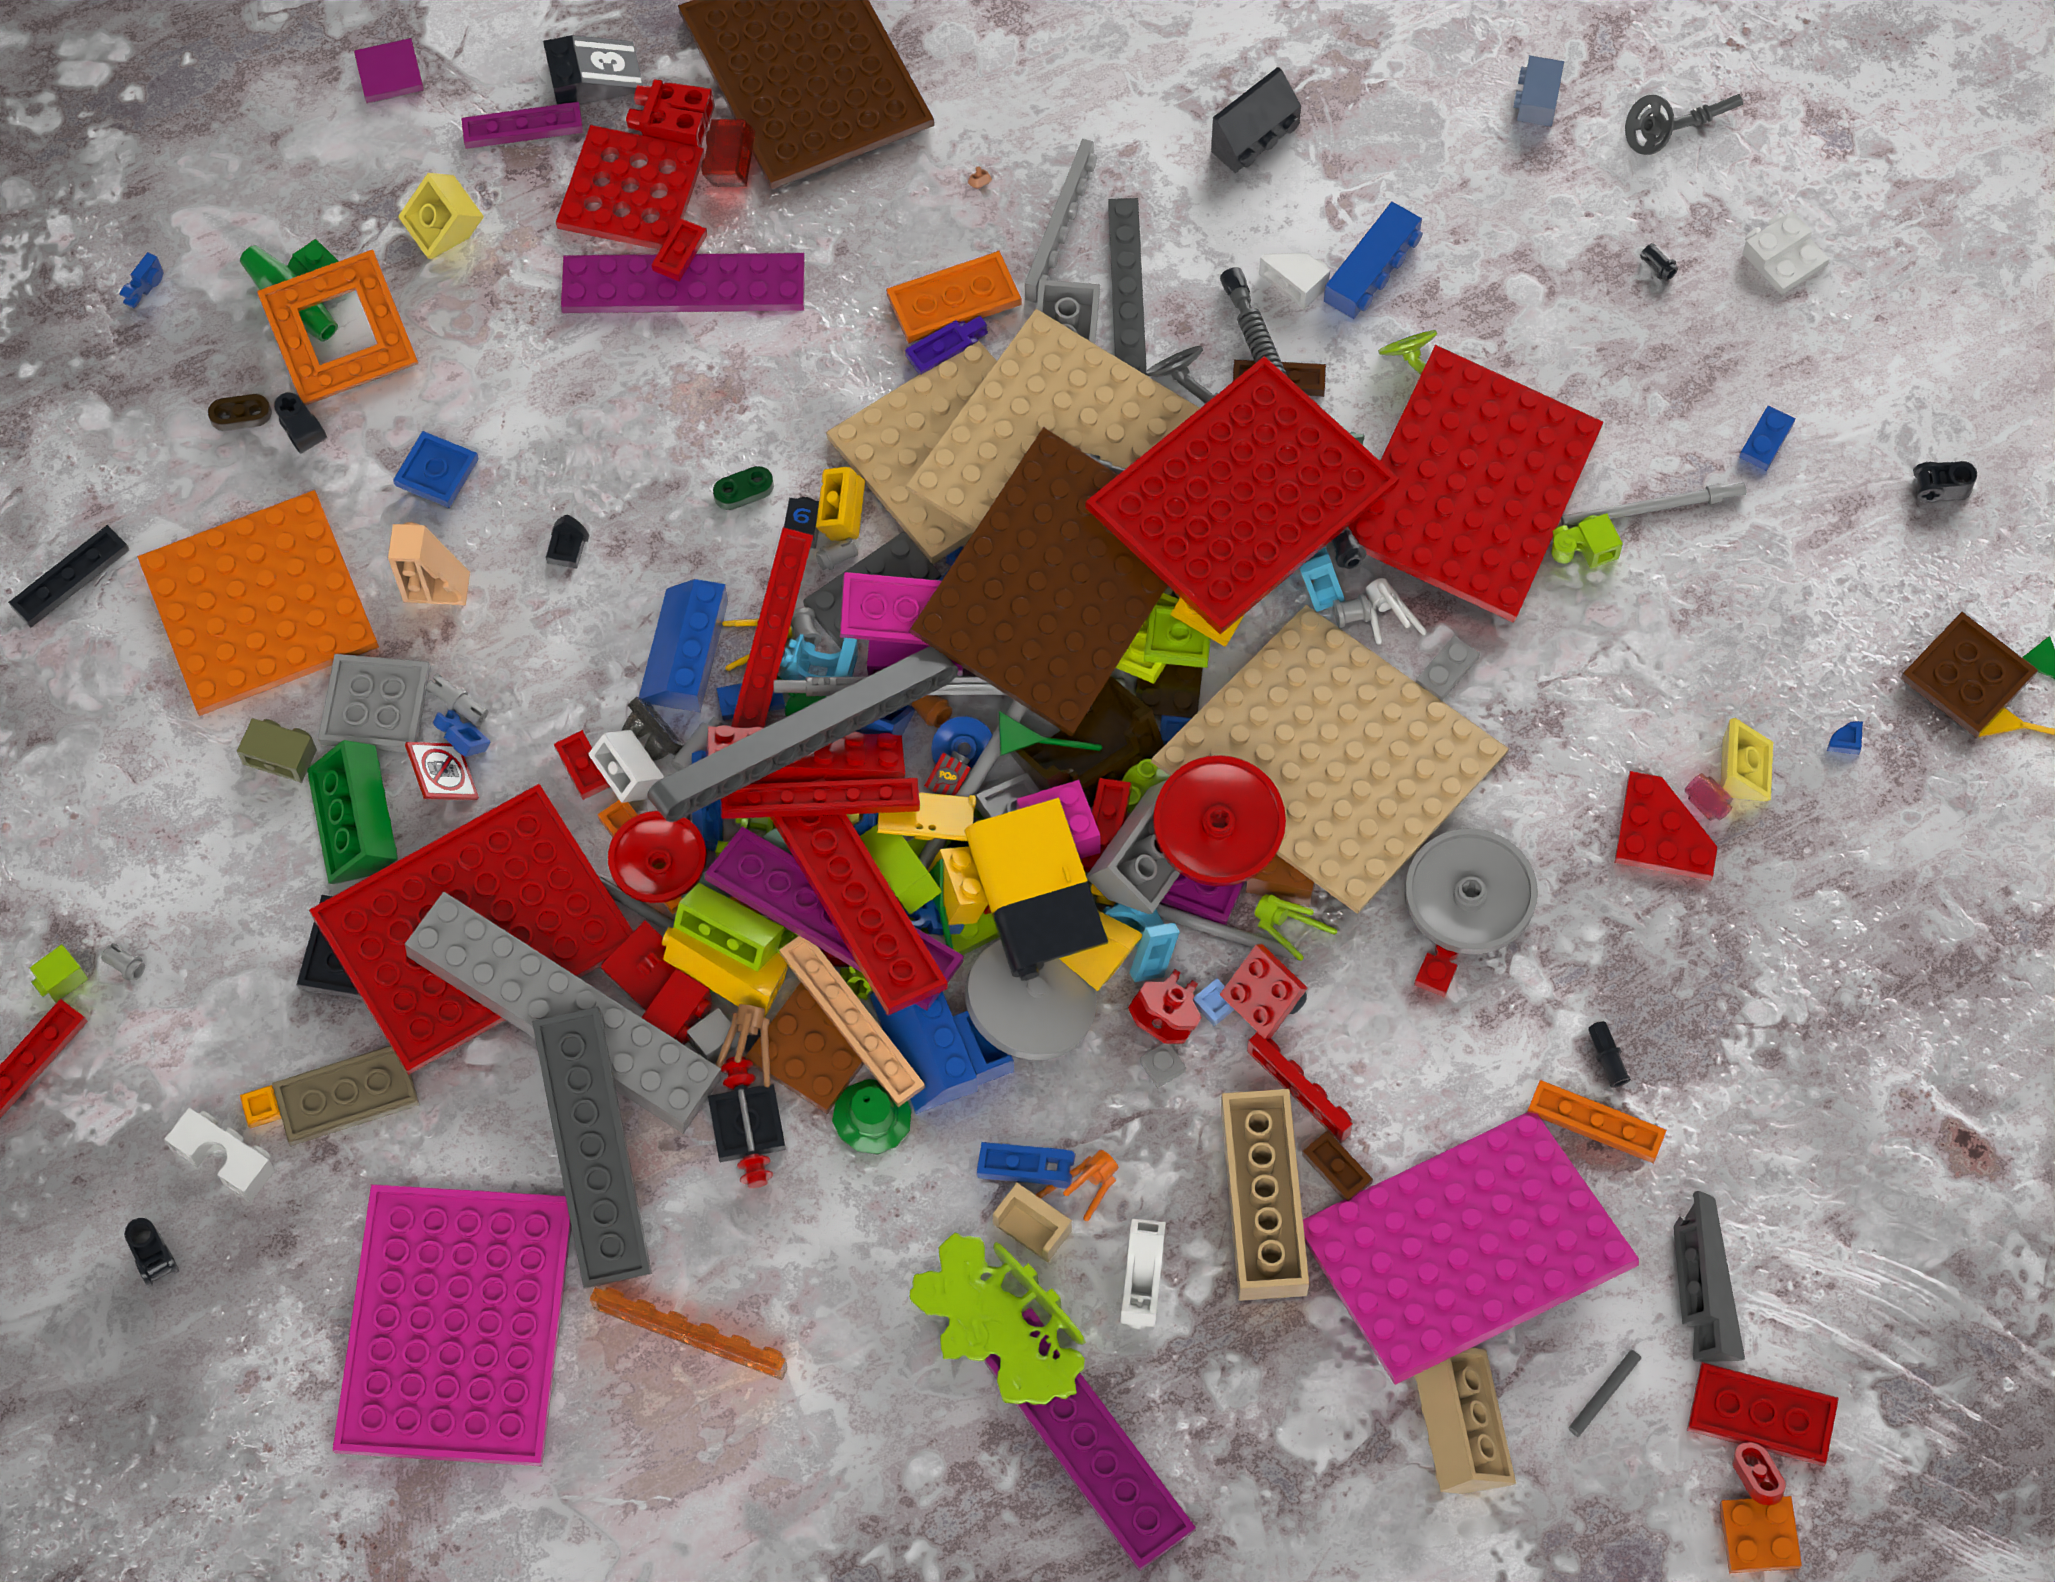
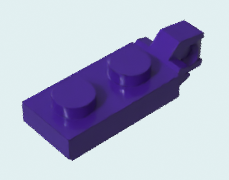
M981 316L968 323L964 321L958 323L955 320L906 348L905 356L918 374H923L963 352L968 346L978 342L980 338L988 334L987 324Z

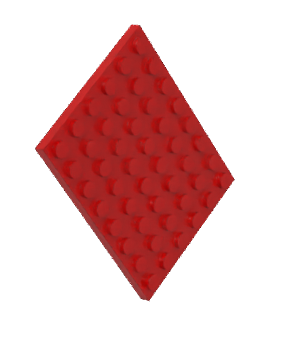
M1435 345L1380 460L1399 478L1398 485L1349 525V529L1359 544L1365 547L1368 556L1514 623L1554 535L1552 531L1557 528L1604 422Z
M1264 356L1086 501L1085 508L1219 634H1222L1396 487L1399 478Z
M540 784L531 787L309 909L310 915L408 1075L505 1021L498 1014L407 957L405 943L443 892L578 978L599 968L634 932Z

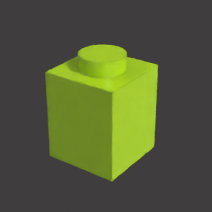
M62 944L29 967L35 976V979L31 981L33 986L42 997L49 994L55 1003L88 980L79 964Z

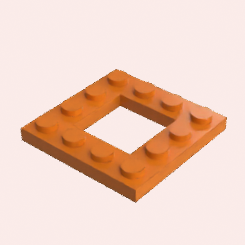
M373 249L257 291L297 394L305 406L418 364ZM356 291L377 344L319 365L298 311Z

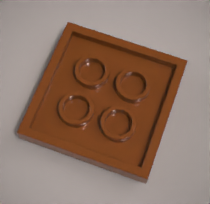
M800 982L769 1024L770 1078L828 1114L864 1063L806 987ZM760 1036L745 1056V1059L751 1060L753 1067L763 1072Z

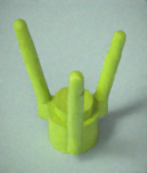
M1265 894L1255 909V917L1260 919L1258 927L1269 932L1299 961H1302L1304 956L1273 927L1275 924L1281 926L1288 916L1333 935L1337 934V929L1303 915H1313L1314 911L1312 909L1281 900L1272 894Z

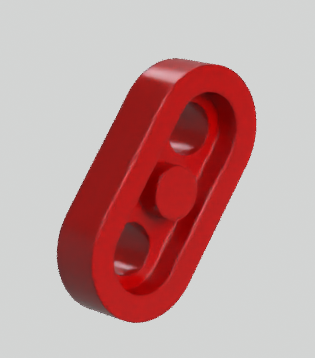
M1751 1442L1740 1444L1735 1450L1732 1464L1747 1492L1759 1504L1767 1506L1778 1504L1783 1498L1786 1483L1771 1456L1759 1444Z

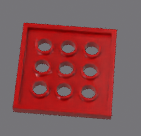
M590 125L556 219L557 229L660 250L678 219H684L705 157L704 148ZM609 154H615L618 156V158L613 162H606L603 160V158ZM637 160H644L647 162V164L641 168H635L632 166V163ZM665 166L676 168L670 174L660 172ZM606 178L610 180L605 186L595 185L598 179ZM629 184L638 186V189L633 192H625L623 190ZM657 190L667 192L666 196L662 198H654L652 194ZM590 203L601 204V207L596 211L586 209ZM624 208L630 211L624 217L615 215V212L619 209ZM651 214L659 217L653 223H647L643 220L647 215Z

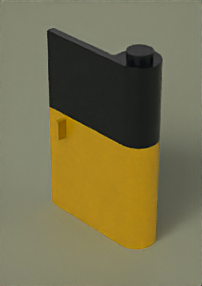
M1059 798L987 818L965 828L964 832L1013 977H1020L1021 981L1033 979L1039 976V971L1044 967L1045 962L1108 944L1106 933Z

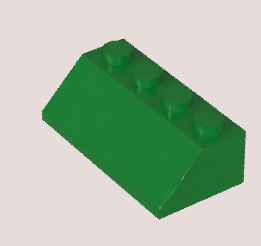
M343 740L307 769L328 884H338L371 876L398 860L376 746Z

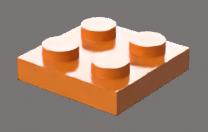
M1783 1496L1778 1504L1771 1506L1759 1504L1753 1499L1722 1500L1720 1502L1729 1573L1801 1568L1802 1563L1792 1496Z

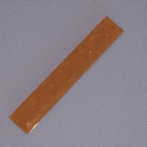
M595 1287L589 1300L593 1310L782 1381L788 1369L786 1358H783V1354L774 1348L766 1346L763 1350L751 1346V1342L742 1336L732 1335L731 1338L719 1334V1330L710 1324L700 1323L699 1326L687 1322V1317L678 1312L669 1311L668 1314L655 1310L656 1306L642 1299H637L636 1302L624 1298L625 1295L622 1292L610 1287H606L605 1291Z

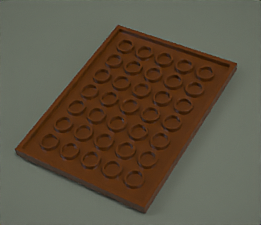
M691 0L678 5L680 16L771 190L935 126L930 110L869 0Z
M1043 427L910 628L909 633L1072 737L1168 585L1085 508L1086 501L1118 474Z

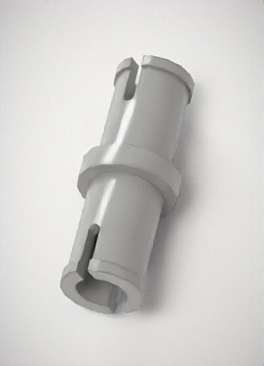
M434 675L433 679L436 682L434 683L430 680L426 690L446 703L448 710L457 711L476 727L481 725L482 722L479 718L484 721L488 715V710L469 698L468 692L463 688L457 689L442 678L441 675Z

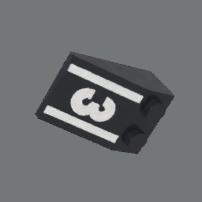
M577 35L543 41L557 105L579 102L581 105L632 95L635 93L637 85L643 86L633 41Z

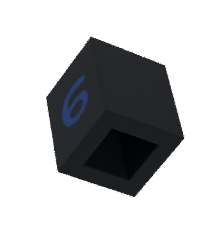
M809 497L789 498L784 528L814 535L810 548L816 549L819 530L816 528L819 501Z

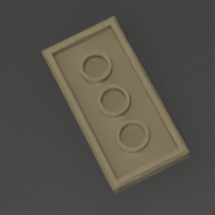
M391 1046L272 1083L290 1147L420 1106L412 1076L406 1073Z

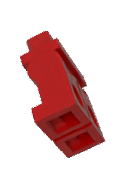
M657 79L653 80L652 86L637 85L634 93L635 105L644 106V109L630 108L626 116L628 128L641 131L643 136L697 147L702 146L707 131L706 128H708L715 108L712 89L676 83L663 84L662 80Z

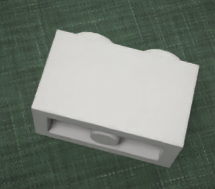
M632 730L604 733L588 754L621 803L648 799L647 794L651 786L665 778Z

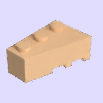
M413 522L393 524L388 560L403 602L466 605L470 571L425 525Z

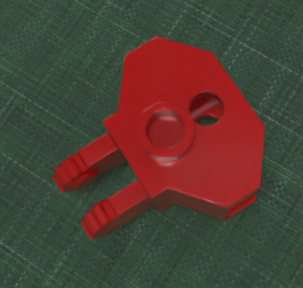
M1176 969L1172 971L1164 982L1145 981L1128 1007L1136 1025L1164 1044H1184L1191 1031L1197 1027L1202 1018L1193 1001L1195 997L1193 992L1198 983L1191 980L1185 988L1177 984L1181 972ZM1152 1022H1153L1155 1025L1160 1026L1161 1028H1156V1027H1154L1153 1024H1152Z

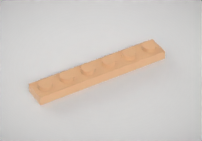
M798 936L779 950L785 962L897 1107H900L925 1088L924 1082L818 946Z

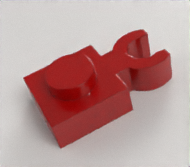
M1436 944V956L1427 952L1415 979L1414 986L1445 998L1458 967L1457 964L1450 961L1455 960L1459 953L1447 951Z

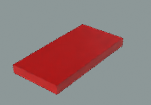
M1702 1362L1699 1368L1687 1431L1739 1445L1747 1442L1756 1443L1764 1447L1767 1452L1824 1467L1827 1463L1839 1398Z

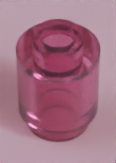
M1703 773L1696 776L1684 790L1688 795V800L1709 821L1715 818L1719 821L1722 820L1733 808L1730 805L1733 798L1711 776L1706 777Z

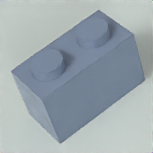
M1529 55L1527 67L1521 66L1518 84L1524 85L1523 91H1516L1513 108L1519 109L1517 121L1552 127L1564 61Z

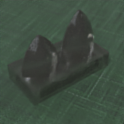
M636 696L628 704L632 712L626 719L622 731L632 730L637 739L650 732L651 735L647 739L644 749L653 761L662 759L669 753L676 755L684 745L650 702Z

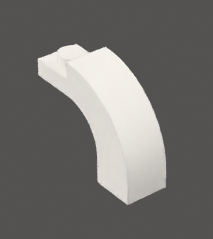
M1132 1219L1120 1324H1127L1134 1329H1145L1147 1327H1155L1166 1222Z

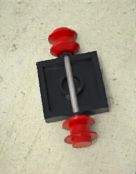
M734 1056L728 1058L721 1067V1072L728 1074V1077L723 1080V1086L734 1091L708 1096L718 1158L720 1163L743 1158L737 1164L738 1169L745 1170V1174L740 1177V1182L747 1184L749 1188H760L767 1185L768 1180L773 1177V1172L765 1170V1166L770 1164L771 1159L762 1154L786 1150L774 1083L770 1084L768 1088L764 1085L747 1088L756 1080L755 1075L748 1073V1070L753 1067V1062L746 1060L742 1056L741 1062L737 1063Z

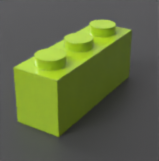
M877 824L862 834L860 838L900 904H903L908 913L912 914L942 891L902 835L877 833Z
M698 883L679 902L673 925L674 928L757 972L777 953L784 929L781 925L701 883Z

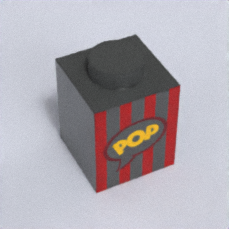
M954 750L951 755L943 752L924 787L937 794L956 796L972 770L971 767L967 766L970 759Z

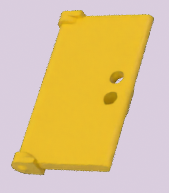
M919 792V812L878 813L877 833L914 836L915 839L934 840L936 838L967 841L964 830L973 824V814L977 801L975 795L964 797Z

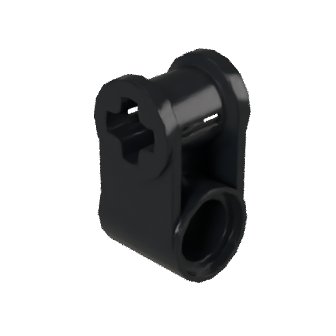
M291 392L283 393L276 398L274 408L279 416V422L300 454L327 439L323 427L317 418L310 413L297 394Z
M1967 461L1924 462L1918 464L1913 469L1919 486V490L1916 492L1917 499L1926 503L1965 500L1972 493L1977 479L1976 468ZM1956 479H1962L1965 483L1958 482Z
M137 1218L128 1223L124 1233L125 1240L135 1258L134 1261L148 1288L153 1286V1281L171 1272L174 1274L180 1272L161 1234L150 1220ZM143 1231L151 1232L147 1241L136 1243L138 1234Z

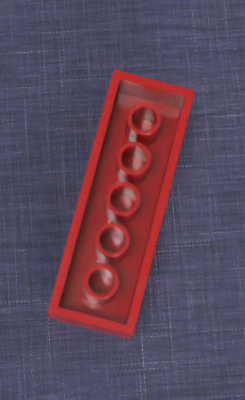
M726 725L718 727L708 726L706 757L763 728H733ZM855 731L751 784L812 782L823 777L826 781L905 778L902 735H893L891 733L864 734Z

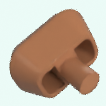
M978 166L975 168L976 172L970 175L968 180L970 186L979 189L989 184L992 178L986 170Z

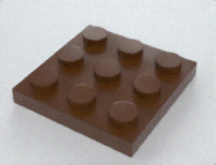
M1961 612L1903 672L1900 679L1977 738L2033 679L2038 669L1964 612Z

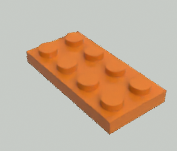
M1000 251L886 289L887 297L908 344L926 338L955 320L958 323L961 321L968 323L979 316L985 318L1022 305V298Z

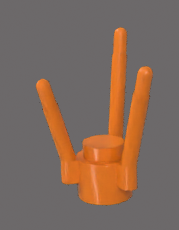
M1099 1150L1093 1157L1088 1156L1080 1165L1070 1170L1069 1174L1072 1175V1178L1081 1172L1083 1174L1063 1191L1064 1196H1069L1087 1180L1094 1185L1102 1183L1083 1217L1084 1221L1090 1220L1108 1188L1116 1182L1113 1174L1118 1170V1164L1103 1150ZM1048 1185L1035 1195L1041 1199L1057 1189V1187Z

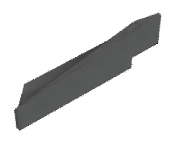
M1695 1191L1692 1195L1694 1197V1204L1686 1217L1679 1216L1673 1226L1682 1324L1689 1327L1694 1326V1361H1742L1745 1359L1716 1200L1711 1195Z

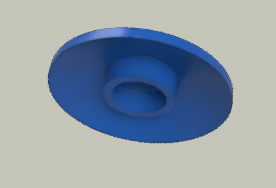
M967 716L952 718L943 723L933 737L931 747L933 760L937 764L943 752L951 755L954 750L960 754L959 746L962 743H968L971 750L969 754L963 756L970 759L967 766L973 768L993 734L983 722Z

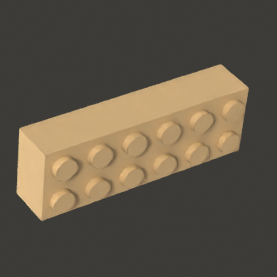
M1289 1089L1222 1093L1220 1109L1238 1300L1307 1296L1309 1276Z

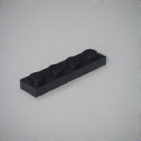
M106 525L8 603L31 628L129 551V547Z

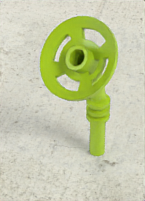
M1430 330L1406 337L1380 348L1378 352L1380 355L1386 356L1402 355L1404 361H1408V364L1421 375L1426 363L1419 357L1422 355L1420 349L1433 340L1437 335V331Z

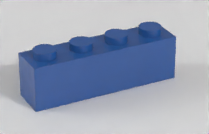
M1391 201L1325 285L1323 302L1352 319H1355L1361 310L1365 312L1369 308L1376 290H1382L1386 286L1391 271L1394 268L1399 269L1403 264L1408 249L1410 247L1415 248L1420 242L1423 232L1420 231L1422 218Z

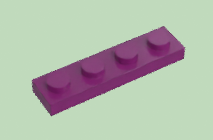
M579 102L461 118L465 149L584 133Z

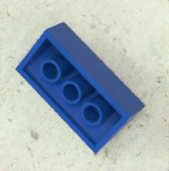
M693 579L666 589L638 697L639 703L701 713L722 629V622L724 621L728 605L725 584Z
M943 991L928 1011L913 1004L890 1015L886 1014L875 993L870 995L882 1030L925 1084V1088L910 1099L915 1114L978 1092L976 1073Z

